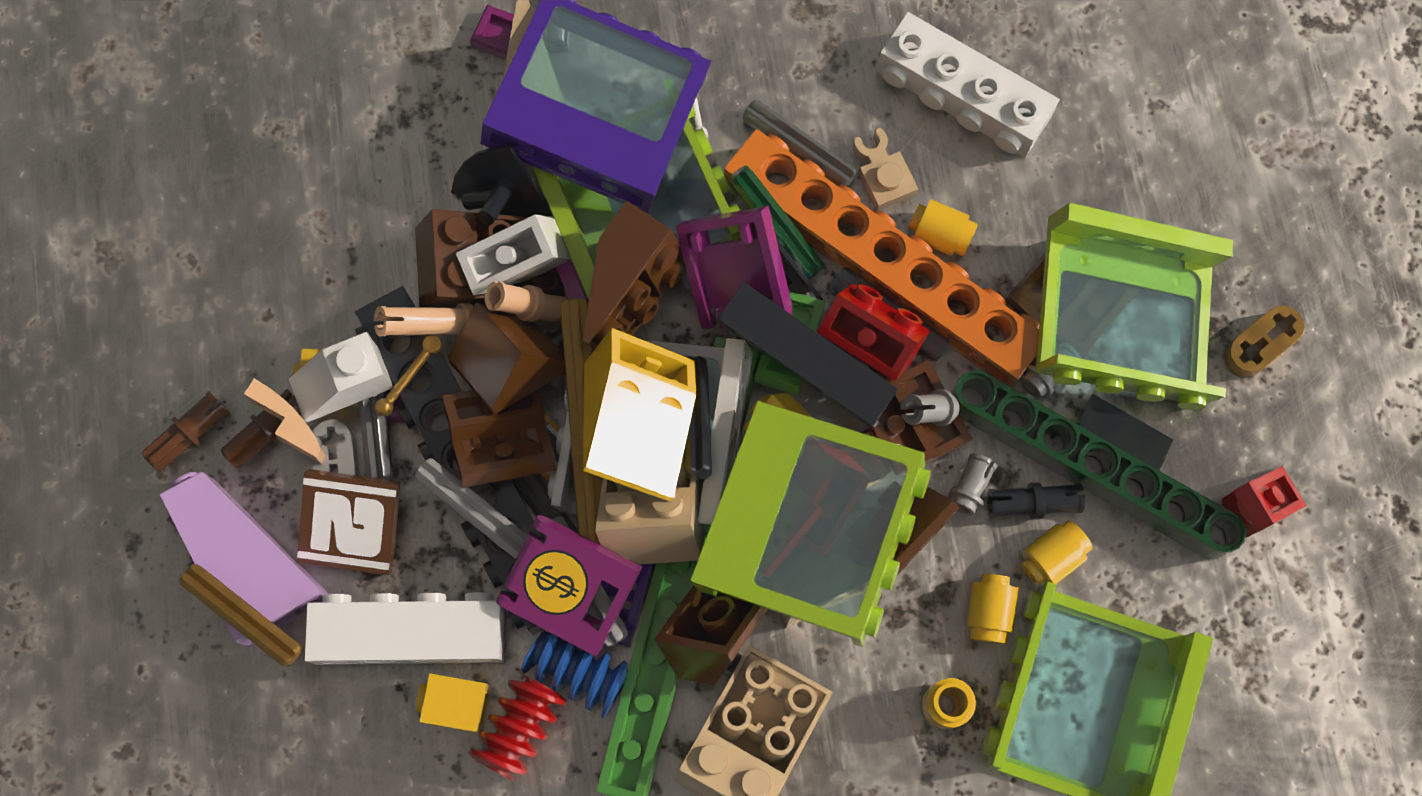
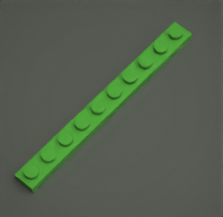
M716 337L713 347L725 348L726 339ZM752 347L750 349L753 352L741 433L754 386L755 374L762 355L760 351ZM705 531L704 543L707 538L708 531ZM698 561L656 563L596 792L610 796L649 795L678 682L677 675L654 641V638L692 588L693 584L690 580Z

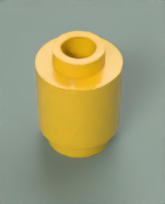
M930 199L927 206L918 204L908 228L916 231L914 236L924 240L931 248L949 256L956 253L964 257L978 223L968 220L970 215Z
M1068 520L1062 525L1055 524L1022 550L1021 554L1024 562L1020 565L1023 572L1035 585L1040 586L1048 581L1057 584L1087 560L1086 554L1093 547L1082 529L1074 522Z
M982 574L981 582H971L966 627L971 628L970 639L1008 644L1009 633H1014L1019 589L1018 587L1009 586L1010 577Z
M945 678L934 683L925 691L921 707L926 720L930 724L940 729H952L967 723L971 719L975 711L976 700L972 689L965 682L956 678ZM941 696H946L952 700L953 710L950 714H944L941 711L938 703Z

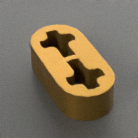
M1276 306L1270 309L1235 338L1226 348L1224 360L1229 371L1243 378L1258 374L1300 339L1305 327L1303 318L1292 307ZM1283 320L1289 327L1285 330V333H1281L1272 341L1267 333L1275 327L1276 323H1280ZM1257 343L1262 350L1254 355L1252 360L1246 363L1242 362L1239 356L1243 350L1245 351Z

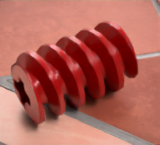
M522 672L521 674L526 678L524 682L509 680L507 684L516 695L515 699L499 697L498 703L506 712L505 716L490 714L488 720L496 728V732L480 731L478 737L487 748L485 750L470 748L468 754L474 760L512 781L514 780L510 776L511 773L525 775L528 771V768L520 760V756L534 758L538 754L537 750L530 743V738L546 740L548 736L539 725L540 721L555 723L557 720L549 705L565 706L567 702L562 695Z

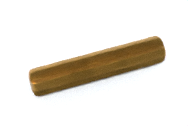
M193 564L183 573L179 580L182 587L281 666H291L300 656L303 649L299 643L202 566Z

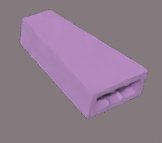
M203 472L184 474L171 483V489L160 494L194 563L206 569L277 627L281 628L306 614L307 603H322L323 595L328 594L216 480ZM224 620L234 642L245 646L253 644V642Z

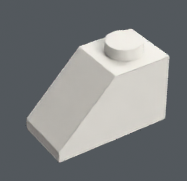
M537 214L456 253L473 295L476 296L486 293L488 286L494 281L513 285L537 277L572 260L555 219Z
M367 332L322 349L289 378L302 417L306 423L393 388L379 348Z

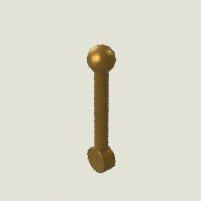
M429 335L424 338L421 353L386 398L379 399L376 402L375 411L378 415L388 416L392 413L394 401L430 355H436L441 351L442 343L437 336Z

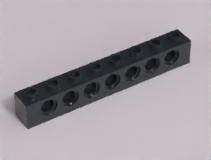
M404 286L354 311L362 325L354 329L356 334L360 335L367 332L378 346L393 387L423 350V340L429 336H378L376 334L374 326L384 325L385 322L374 321V313L378 306L416 308ZM400 337L410 338V344L406 350L401 353L390 352V346L395 339ZM439 352L436 355H430L401 392L400 396L403 402L396 407L408 429L410 430L417 426L425 441L417 446L425 461L429 458L434 459L460 480L458 470L452 467L455 456L449 429L447 428L443 431L431 429L435 416L445 413L442 395L463 392L443 355ZM424 374L431 376V383L427 389L421 392L410 390L414 378ZM511 479L468 487L476 494L484 490L496 492L497 499L492 506L527 535L529 532H533L543 538L540 531L532 526L534 519ZM469 521L461 523V527L473 548L482 545L490 559L482 565L494 587L498 588L504 585L516 559L506 551L496 549L495 542ZM505 587L506 591H508V592H510V593H513L514 595L518 596V594H516V593L510 591L509 589H507V588ZM507 610L518 630L526 626L532 635L544 630Z

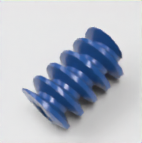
M543 631L526 655L521 672L527 673L537 665L535 680L542 683L553 675L551 689L556 692L561 691L570 684L568 699L573 702L587 693L585 708L592 711L603 703L601 718L605 719L624 687L627 679L628 663L623 661L612 670L609 668L612 653L607 651L599 659L595 660L592 654L584 650L579 651L576 649L577 646L567 641L563 642L560 640V637Z

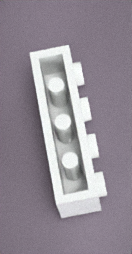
M907 12L881 51L877 72L882 74L884 80L890 85L908 89L918 95L926 106L935 110H944L956 117L959 124L967 130L973 132L980 131L992 138L995 144L1003 151L1011 154L1017 153L1026 158L1052 117L1060 100Z
M386 593L371 594L370 602H351L352 596L346 594L323 595L322 603H307L305 661L315 665L505 663V609L499 606L496 601H493L492 593H466L465 601H446V594L421 593L417 594V601L399 602V595Z

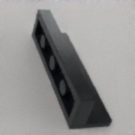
M745 282L742 283L726 308L717 318V322L745 340L755 349L869 428H876L880 423L877 421L899 390Z

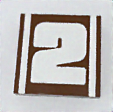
M314 469L305 471L297 563L389 575L393 571L401 481Z

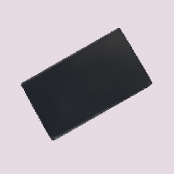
M1094 394L1091 395L1076 421L1077 425L1159 471L1174 440Z

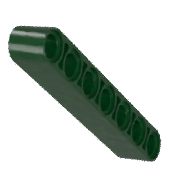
M978 370L964 373L953 387L951 394L959 402V415L963 421L1070 482L1082 484L1086 491L1195 553L1208 559H1218L1239 549L1245 542L1247 535L1246 526L1242 519L1234 512L989 374ZM966 387L977 389L983 396V403L979 405L968 403L962 396V389ZM1013 410L1019 413L1023 419V427L1013 428L1007 425L1003 419L1002 412ZM1052 432L1057 434L1063 442V450L1054 451L1049 449L1044 443V433ZM1086 455H1092L1101 460L1104 468L1103 474L1097 475L1087 469L1084 460ZM1127 478L1136 479L1144 487L1143 498H1136L1128 492L1126 488ZM1169 501L1177 502L1183 507L1185 511L1184 522L1176 521L1170 516L1168 512ZM1212 524L1224 530L1227 539L1225 546L1217 544L1210 536Z

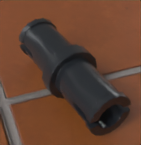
M1034 482L1029 483L1027 488L988 489L986 497L987 507L993 506V509L988 510V515L991 519L1029 515L1032 520L1043 519L1045 514L1083 513L1085 510V495L1078 496V493H1083L1084 488L1080 483L1042 487L1041 483Z

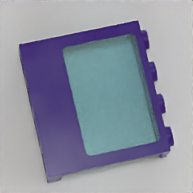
M540 0L482 123L480 144L488 148L512 144L522 162L624 204L628 201L648 214L699 90L703 86L711 60L702 57L693 49L680 48L663 41L653 32L637 30L623 24L616 17L608 13H597L585 8L575 0Z

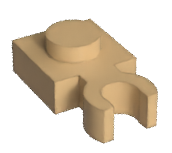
M878 128L874 133L877 147L872 149L865 147L862 139L858 136L854 139L853 151L859 160L867 163V165L860 167L859 176L875 209L882 210L916 196L919 189L901 152L899 151L888 156L886 152L888 144L887 135L881 128Z

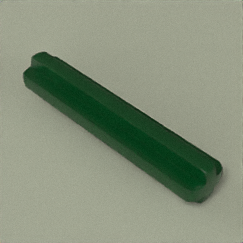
M743 166L734 172L729 178L731 185L750 209L769 206L776 238L805 276L810 279L819 273L824 267L823 261L752 169L748 166Z

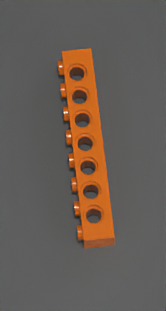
M756 128L725 166L724 176L727 182H730L729 178L739 168L748 166L752 169L814 250L839 268L848 267L902 307L916 314L923 322L946 337L950 342V348L985 373L1013 387L1036 357L1040 326L1038 321L1025 314L1018 315L1006 306V301L996 291L990 288H980L969 280L968 273L962 267L953 262L945 263L933 254L932 248L924 240L917 236L909 237L897 229L895 221L886 213L880 210L873 212L860 202L859 196L851 188L842 184L839 186L835 185L824 177L823 170L817 164L808 159L802 161L790 153L789 147L779 137L773 134L767 136ZM772 173H782L788 177L789 181L777 185L771 183L767 177ZM808 198H817L823 202L824 207L819 210H810L802 202ZM844 223H851L859 228L860 233L855 236H846L839 231L838 226ZM881 248L889 249L895 254L896 260L882 262L875 256L874 252ZM915 274H923L931 280L933 286L927 289L918 288L912 283L910 277ZM951 300L962 301L968 307L969 313L966 315L954 314L949 309L947 302ZM988 326L1000 328L1004 332L1006 340L1003 342L992 341L987 337L984 328Z

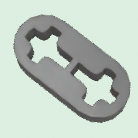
M329 419L318 424L314 428L313 433L320 442L326 458L322 464L311 459L312 469L328 472L338 469V473L359 476L357 444L353 432L339 420ZM336 431L344 439V442L337 444V459L332 460V452L323 445V441L330 440L331 432Z

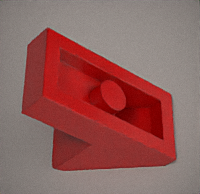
M1283 466L1242 485L1222 499L1225 508L1234 512L1242 519L1246 526V537L1264 530L1307 506Z

